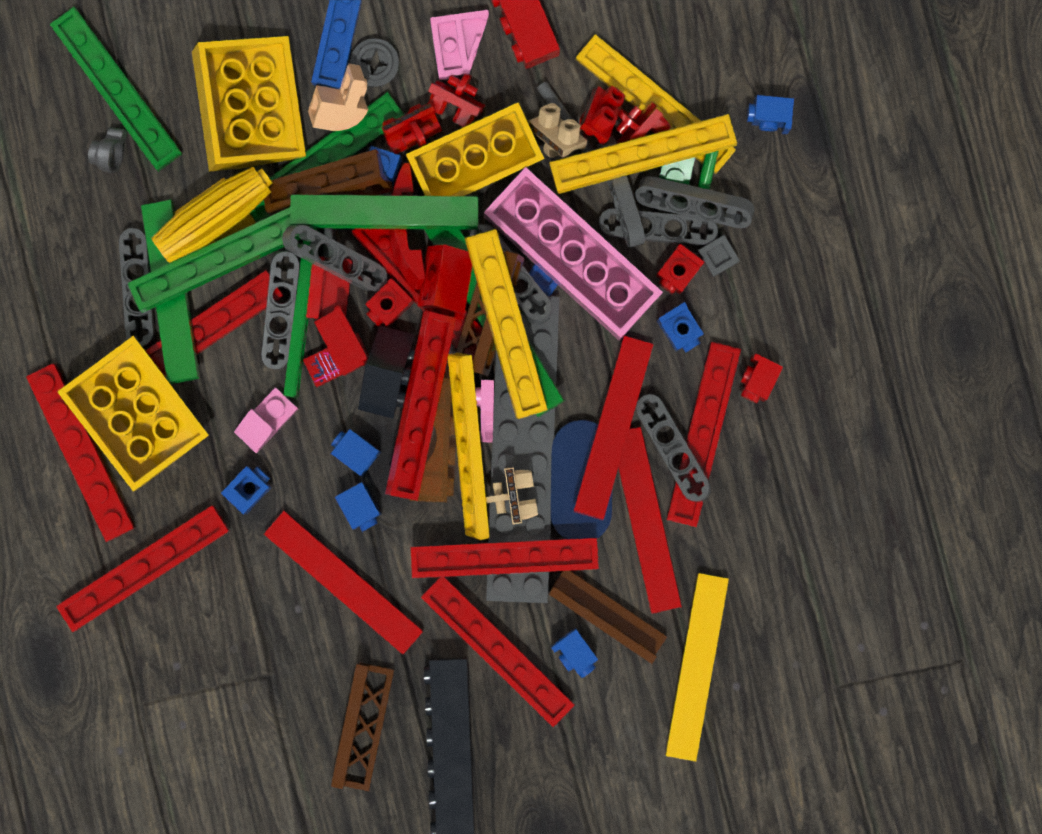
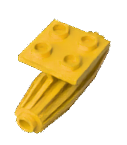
M254 167L228 179L222 178L174 212L175 215L151 239L169 263L176 261L255 224L256 222L250 213L271 193L268 186L273 183L262 168L256 171Z

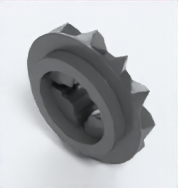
M372 38L361 42L353 50L350 64L360 65L363 76L367 79V86L370 88L383 87L391 80H394L399 69V59L396 50L391 44L382 39ZM376 51H378L379 61L387 66L377 67L374 75H372L371 67L366 62L367 60L372 61Z

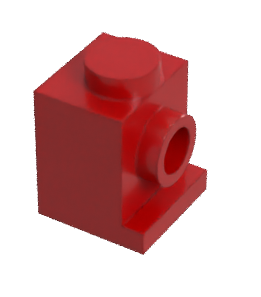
M679 244L657 273L656 277L660 279L658 284L671 294L675 291L681 294L704 264V261ZM677 265L682 266L685 270L684 275H675L673 268Z
M390 278L365 304L370 309L366 315L378 327L383 323L389 328L414 301ZM385 299H390L393 303L389 310H384L381 307V303Z
M755 353L750 359L751 362L755 363L754 367L748 365L740 382L745 385L740 396L757 404L759 400L764 402L768 399L783 367Z

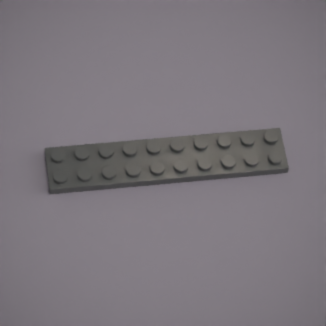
M530 296L528 300L532 304V314L536 312L540 315L544 314V305L537 306L532 296ZM547 296L551 302L552 314L546 323L541 325L532 324L524 317L521 311L520 314L527 339L556 385L559 297ZM497 350L490 496H494L493 483L502 482L503 494H508L504 469L514 467V471L531 470L534 487L517 489L518 500L536 499L538 515L524 519L522 523L513 524L509 500H505L506 513L497 514L495 502L490 503V538L488 543L550 540L551 453L554 440L555 408L541 417L533 414L517 419ZM549 572L487 575L486 601L548 603Z

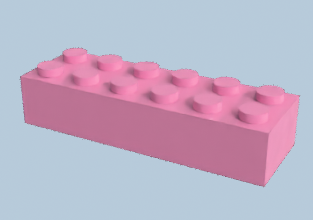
M526 167L484 212V218L618 340L630 330L663 293Z

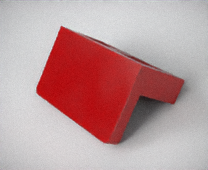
M445 244L427 247L424 265L425 280L420 288L418 307L425 309L442 308L457 313L465 312L473 267L468 251Z
M319 256L322 261L327 259L326 256ZM351 259L343 260L342 267L346 273L352 270L353 262ZM312 264L306 318H322L335 311L334 307L337 305L342 308L347 316L350 283Z
M337 305L334 307L335 311L314 321L342 375L346 376L365 366L368 355L344 311Z

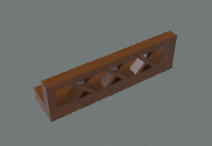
M375 149L271 180L273 184L268 186L271 193L264 199L266 212L272 216L290 207L291 195L377 196L393 191L392 182L383 173L381 155Z
M503 251L515 291L524 257L513 252ZM477 283L456 353L464 354L466 348L476 344L477 349L473 359V372L489 376L496 353V346ZM480 304L482 310L477 312L478 306ZM485 314L486 320L482 333L477 337L472 328L473 322L476 318ZM471 334L473 339L468 342L469 336Z
M562 571L548 592L550 596L651 664L657 658L656 653L667 638L666 635L571 571Z
M362 662L356 664L331 787L370 790L395 669ZM369 671L387 675L384 688L373 694L367 684ZM366 689L370 697L363 701ZM383 693L380 704L376 697ZM373 700L379 709L378 718L367 724L360 714L361 708ZM360 720L364 727L357 731L358 722ZM374 724H376L375 734L370 729ZM366 730L373 740L372 748L360 754L354 741L357 735ZM352 751H354L357 758L350 762ZM370 754L369 762L367 764L364 760V757ZM359 760L367 771L364 783L347 779L349 767Z

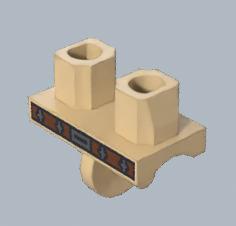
M555 103L541 107L539 116L529 120L528 124L531 131L545 142L543 149L548 157L554 158L560 155L564 158L575 149H585L587 140L579 134L580 124L575 120H562L560 118L561 108Z
M514 467L504 469L508 494H503L502 482L493 483L494 496L486 497V503L495 502L497 514L506 513L505 500H509L513 524H519L524 519L537 516L536 499L519 501L517 489L534 487L532 471H514Z

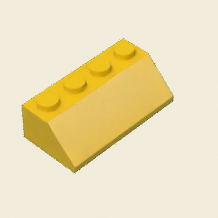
M519 103L513 104L406 154L425 196H466L544 159Z

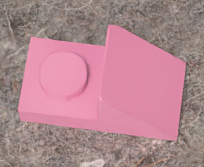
M275 387L255 409H251L234 433L255 453H258L295 414L298 408Z

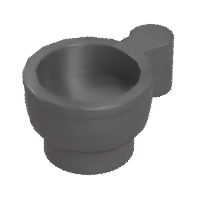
M109 127L105 139L101 141L94 140L91 143L88 151L89 163L96 165L102 171L116 173L123 160V143L126 140L127 131Z

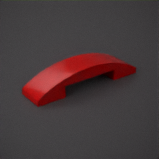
M410 163L402 165L391 196H412L413 184ZM388 229L391 248L398 267L414 290L420 289L425 280L421 250H409L406 229Z

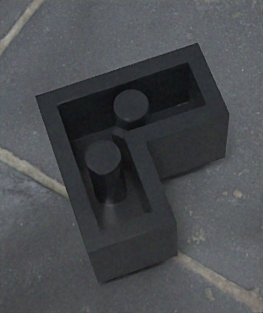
M384 326L379 327L366 362L358 410L394 419L397 407L403 408L407 390L402 388L403 385L407 386L409 383L411 368L408 365L412 366L416 349L413 347L415 334Z

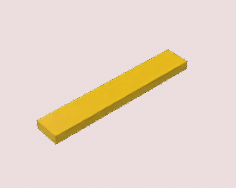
M596 34L577 55L576 60L608 87L614 86L624 93V100L633 107L637 105L644 111L652 101L660 107L663 116L670 123L671 129L701 122V120ZM734 147L718 152L714 174L718 173L736 151ZM705 155L695 158L703 164Z
M729 114L549 163L557 193L560 194L737 146V140Z
M497 229L466 237V245L515 416L517 419H521L546 411L548 409Z
M452 353L448 354V366L465 535L478 540H484L490 537L472 355Z
M697 574L665 756L690 761L697 760L728 587V578Z

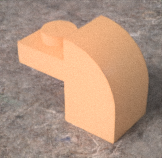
M348 63L340 89L316 85L308 109L313 128L342 131L357 125L365 117L368 111L364 99L367 90V79L364 78L360 65Z

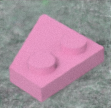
M488 10L430 18L439 80L449 79L451 75L458 78L463 77L465 73L470 74L489 17Z
M481 380V387H475L477 407H481V442L492 443L494 380Z

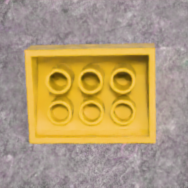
M289 37L198 42L192 51L209 172L241 169L306 157Z
M134 336L57 391L133 492L137 491L209 436Z

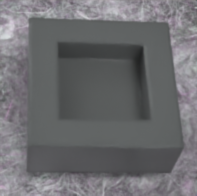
M725 235L697 251L712 278L740 262Z

